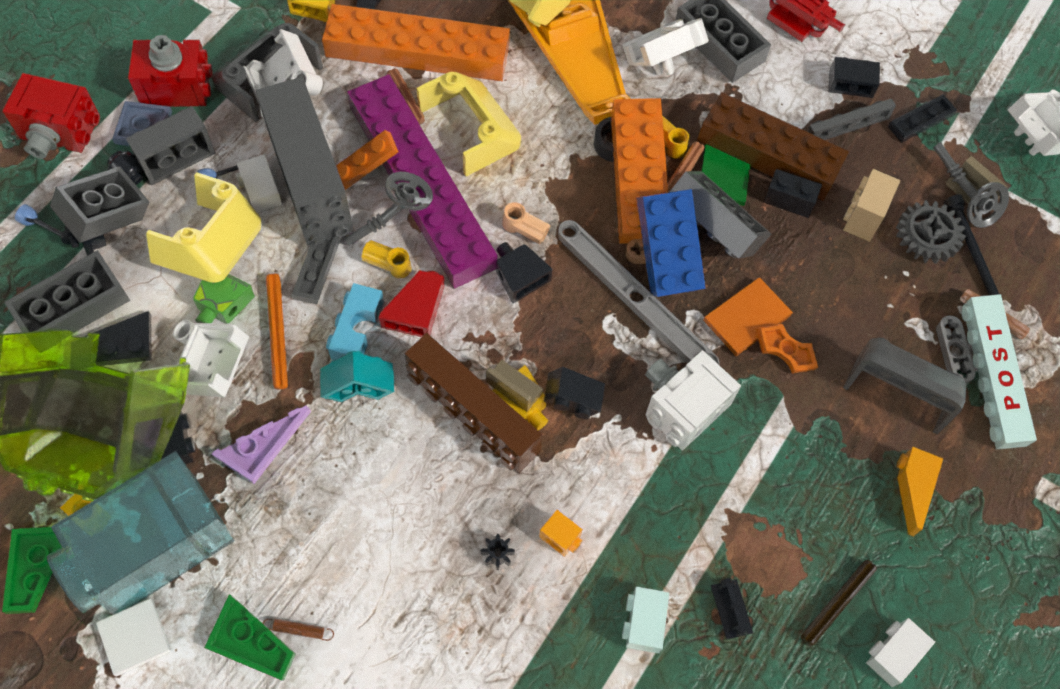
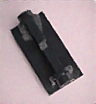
M726 578L721 580V583L710 585L726 640L753 634L737 579Z

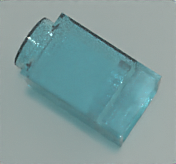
M175 451L51 526L61 547L48 554L47 561L65 594L82 613L100 604L111 613L117 614L139 603L235 540L196 477Z

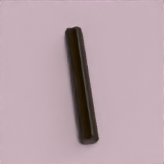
M868 559L862 562L802 633L801 639L810 647L815 645L876 572L877 566Z

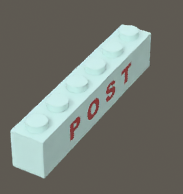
M1001 295L971 297L963 305L962 318L967 323V340L972 345L974 353L973 365L979 374L978 387L980 392L983 393L985 400L984 412L989 417L991 425L990 438L995 442L996 449L1027 447L1035 442L1037 438Z

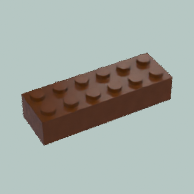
M723 92L720 93L704 120L697 138L698 142L704 145L707 144L750 164L751 167L772 177L775 170L778 169L822 184L818 199L822 201L827 196L849 151Z
M428 333L404 353L408 379L416 386L420 384L426 390V395L433 402L439 401L444 406V411L452 419H459L468 434L479 437L482 440L481 444L490 453L495 452L501 457L500 461L507 469L511 471L514 469L520 474L540 453L542 434Z

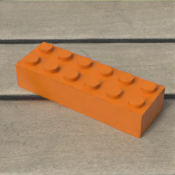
M661 98L613 100L611 125L619 244L629 243L634 239H642L636 198L668 193Z

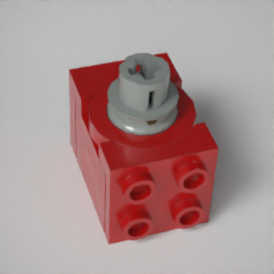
M158 35L152 40H133L128 79L139 103L169 107L206 106L207 97L211 96L209 78L213 76L212 65L208 64L207 51L202 48L200 40H183L182 44L169 39L165 35Z
M22 73L2 111L19 138L27 140L24 147L25 151L39 159L46 158L49 150H55L56 147H65L66 150L82 153L85 146L90 142L94 127L98 125L100 120V114L86 87H79L78 85Z

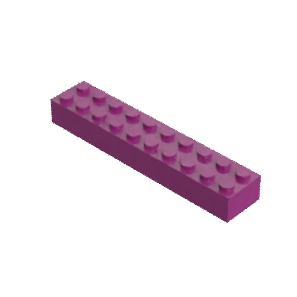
M390 74L347 91L350 109L368 140H372L384 130L390 132L398 153L382 164L388 175L390 176L395 172H409L421 177L430 186L433 193L431 204L426 209L419 211L409 210L452 287L454 289L496 270L497 253ZM400 180V181H396V182H395L396 184H398V183H400V182H407V183H409V181H403V180ZM417 186L416 190L419 193V198H425L423 191Z

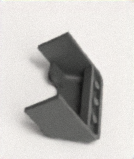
M283 23L268 30L219 68L212 76L215 88L255 122L259 121L253 97L239 87L247 79L243 66H247L253 59L266 63L283 46L275 41V38L280 34V29L296 34L311 64L319 70L323 68L318 44L293 24Z
M881 337L872 338L868 341L858 355L843 386L844 389L848 390L861 371H864L941 409V414L933 430L935 434L943 430L961 412L966 398V382L959 374L950 373L891 344L887 339Z

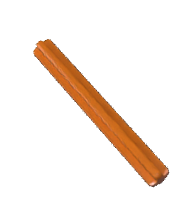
M274 273L266 276L273 386L276 390L288 387L281 280L279 274Z

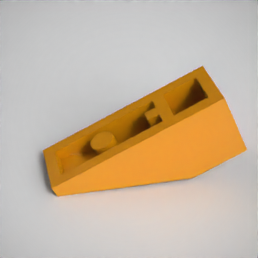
M912 447L906 454L902 453L897 463V468H900L897 479L908 535L913 537L923 529L943 462V458Z

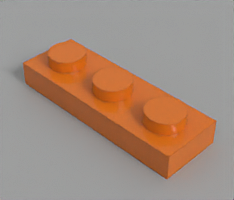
M384 130L336 165L345 190L398 153L390 132Z

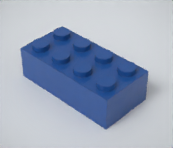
M692 189L637 197L650 293L653 296L660 297L706 289Z

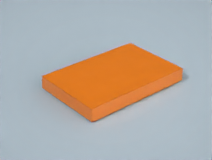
M759 277L706 315L703 321L735 356H738L758 341L756 332L758 328L781 324L793 312Z

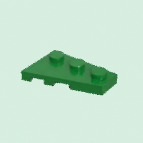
M69 526L12 529L2 608L3 613H35L71 532Z
M230 594L204 647L281 681L285 680L296 655L292 649Z

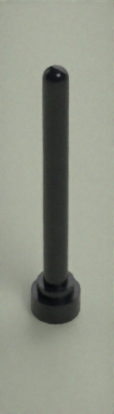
M958 194L947 198L943 204L947 205V212L954 210V217L962 219L958 226L965 227L962 232L966 236L964 240L988 295H1000L963 212L965 210V202L962 195Z

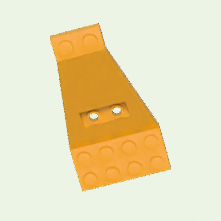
M507 0L529 30L583 113L594 125L611 117L614 99H631L624 89L600 0H571L569 5L547 25L541 24L540 27L528 21L529 15L526 14L527 12Z

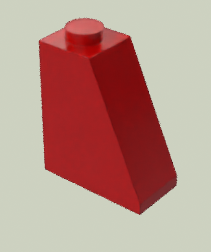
M419 270L381 311L379 315L381 328L423 337L426 333L431 335L445 287L444 276L435 271L425 272Z

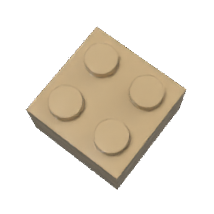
M875 169L872 170L869 177L864 176L843 218L844 221H847L843 230L870 242L887 213L900 180Z

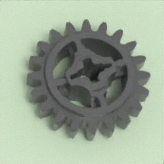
M927 200L922 205L915 202L913 207L908 206L900 216L899 223L896 226L899 230L896 237L903 238L900 246L908 245L906 253L915 252L914 259H918L921 255L923 256L924 263L929 258H932L934 264H937L940 258L946 262L949 257L953 258L963 246L962 241L966 236L961 233L965 227L958 226L962 219H954L952 216L955 211L953 210L948 213L946 211L947 205L938 208L936 201L932 206H929ZM941 241L946 242L944 244L934 245L936 243H940Z

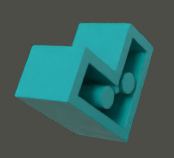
M350 351L345 356L332 360L328 365L320 368V396L325 399L343 402L356 395H361L379 400L395 392L393 363L384 361L380 357L367 356L360 351Z

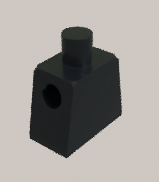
M504 242L497 247L496 252L501 258L496 261V272L513 304L551 281L552 268L527 245H521L513 250L508 242Z

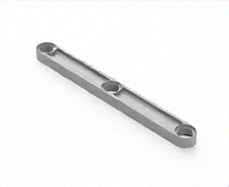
M567 220L559 225V240L687 364L703 350L719 365V358L579 224ZM566 228H571L576 234L572 237H566L562 231ZM638 292L643 296V300L635 302L631 300L630 294Z

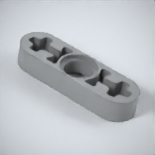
M946 316L936 327L945 366L950 373L958 374L959 369L961 373H966L963 380L968 385L975 377V368L963 325L957 317ZM947 324H948L949 328H954V330H953L952 333H951L950 329L945 328V326H946ZM949 347H959L962 352V355H953L950 352Z

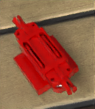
M769 0V6L772 10L768 13L767 19L801 42L809 35L821 37L828 26H831L839 33L845 27L844 23L835 18L837 11L828 6L830 2L827 0Z

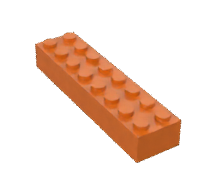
M332 4L322 42L325 56L330 58L445 74L457 72L468 77L503 82L510 46V28Z

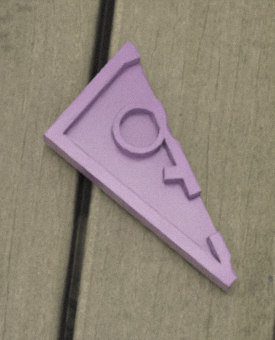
M306 405L302 408H297L289 412V416L275 423L271 421L252 431L250 435L236 439V443L222 450L218 448L213 451L212 456L255 484L310 414L311 410Z

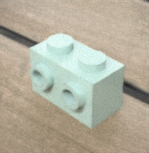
M636 587L633 595L628 594L626 611H630L629 622H624L622 639H627L626 648L658 654L663 649L669 592Z

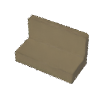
M972 156L961 167L963 169L962 173H966L965 177L977 191L982 186L992 182H998L1006 188L1008 187ZM953 177L950 178L946 185L957 195H962L964 201L969 204L971 198L957 182L952 181ZM997 190L996 193H997V196H998V199H999V198H1000V193H999V191Z
M503 360L494 369L489 367L486 370V383L526 412L529 411L543 393V388Z

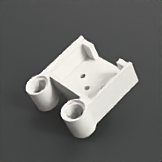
M702 18L685 24L683 19H679L627 41L622 46L629 65L653 66L657 75L663 74L664 69L666 75L670 76L674 73L672 57L703 45L709 40Z
M282 29L279 30L280 34L275 38V41L283 46L266 63L253 59L247 66H243L257 101L258 97L255 90L303 77L309 95L316 96L323 87L322 78L316 75L298 36Z
M1051 90L1046 93L1024 94L1008 109L1019 124L1014 134L1016 136H1020L1023 133L1028 135L1025 143L1028 146L1034 143L1033 147L1029 150L1032 156L1038 152H1041L1043 156L1060 154V93L1056 90Z
M188 319L180 321L174 328L173 337L185 345L175 369L169 365H164L156 371L153 378L154 384L173 397H180L183 394L225 397L249 336L234 324L193 323Z

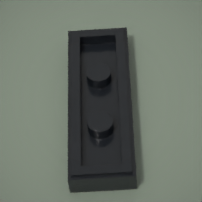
M942 94L891 121L888 128L903 143L954 116L957 109Z

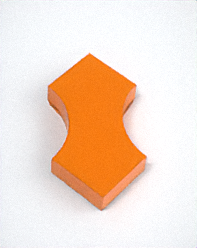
M783 324L760 327L756 330L762 354H773L780 357L789 366L792 374L818 368L812 344L801 343L793 339L786 332Z

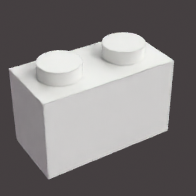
M265 154L237 163L240 172L235 173L239 186H245L246 192L242 194L257 213L282 206Z
M909 618L901 623L895 621L886 631V634L889 635L883 643L879 640L868 652L872 656L866 664L891 687L901 684L935 643Z

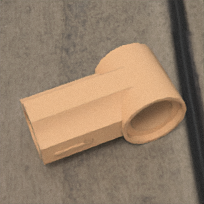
M512 202L505 206L502 226L507 232H518L538 244L544 241L551 225L527 213L524 206L520 203Z

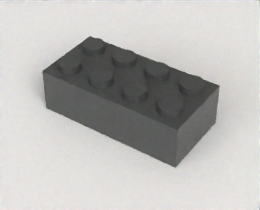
M689 0L678 7L675 21L683 19L685 24L702 18L709 41L697 46V48L732 83L766 61L771 44L726 0Z
M685 171L669 191L692 189L697 225H702L708 230L707 235L715 242L720 241L726 247L724 249L726 253L733 258L737 257L740 259L753 256L771 235L764 226L702 171Z
M97 250L4 303L27 341L40 353L131 300Z

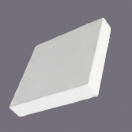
M151 598L96 622L113 675L116 677L171 652L154 601Z

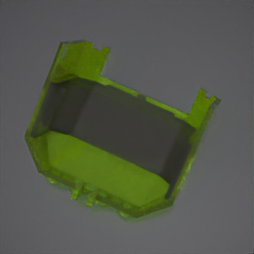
M70 330L0 334L1 465L5 471L16 474L17 478L24 479L22 483L25 490H37V493L47 496L52 495L57 488H60V492L81 495L82 499L86 501H99L101 497L112 495L158 470L159 462L185 403L190 364L186 362V358L180 357L179 365L133 370L130 373L96 364L99 342L98 333L88 332L87 337L72 336V331Z

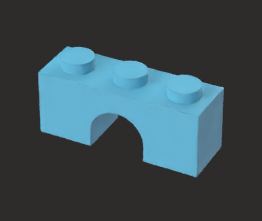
M353 283L351 290L346 292L343 300L344 309L342 313L339 312L337 314L335 332L333 335H329L326 349H328L332 360L339 359L350 351H360L365 355L368 347L366 335L354 331L353 328L361 321L377 323L384 304L382 290Z

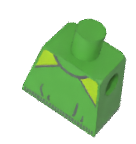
M230 274L220 282L213 283L202 280L193 297L195 305L201 311L195 321L197 323H212L214 319H217L225 324L230 323L255 297L251 285Z

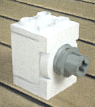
M703 350L681 371L677 370L676 365L670 367L662 359H659L645 374L655 384L653 390L657 391L651 397L646 412L647 420L654 428H659L666 435V439L674 447L678 446L683 451L731 406L741 385Z

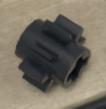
M497 534L496 539L492 541L488 538L485 539L488 548L481 549V555H488V558L485 560L486 566L492 563L496 565V570H499L500 565L504 563L510 566L511 561L508 555H515V549L508 548L510 538L504 541ZM497 547L501 550V556L499 557L495 556V548Z

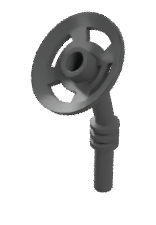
M940 142L935 145L933 149L948 169L946 172L951 173L949 176L950 178L953 177L952 181L957 182L971 198L967 209L970 223L979 228L995 223L1007 208L1009 202L1007 188L1001 183L992 182L982 186L977 191L965 177L966 173H962L963 169L959 168L960 164L954 162L943 144ZM997 190H998L999 193H1000V201H999V203H998V196H997V193H996ZM994 210L989 217L982 219L983 214Z
M395 172L391 174L385 182V191L394 204L381 215L378 213L376 215L377 218L372 217V221L370 219L367 220L366 225L345 237L347 244L350 246L369 233H376L377 229H382L381 226L385 227L386 223L402 209L412 211L426 209L433 199V193L428 183L421 177L409 172ZM400 180L409 181V183L400 182L398 184H396L395 182ZM417 186L423 191L425 198H419V193L416 190ZM391 190L395 192L396 198L393 196Z

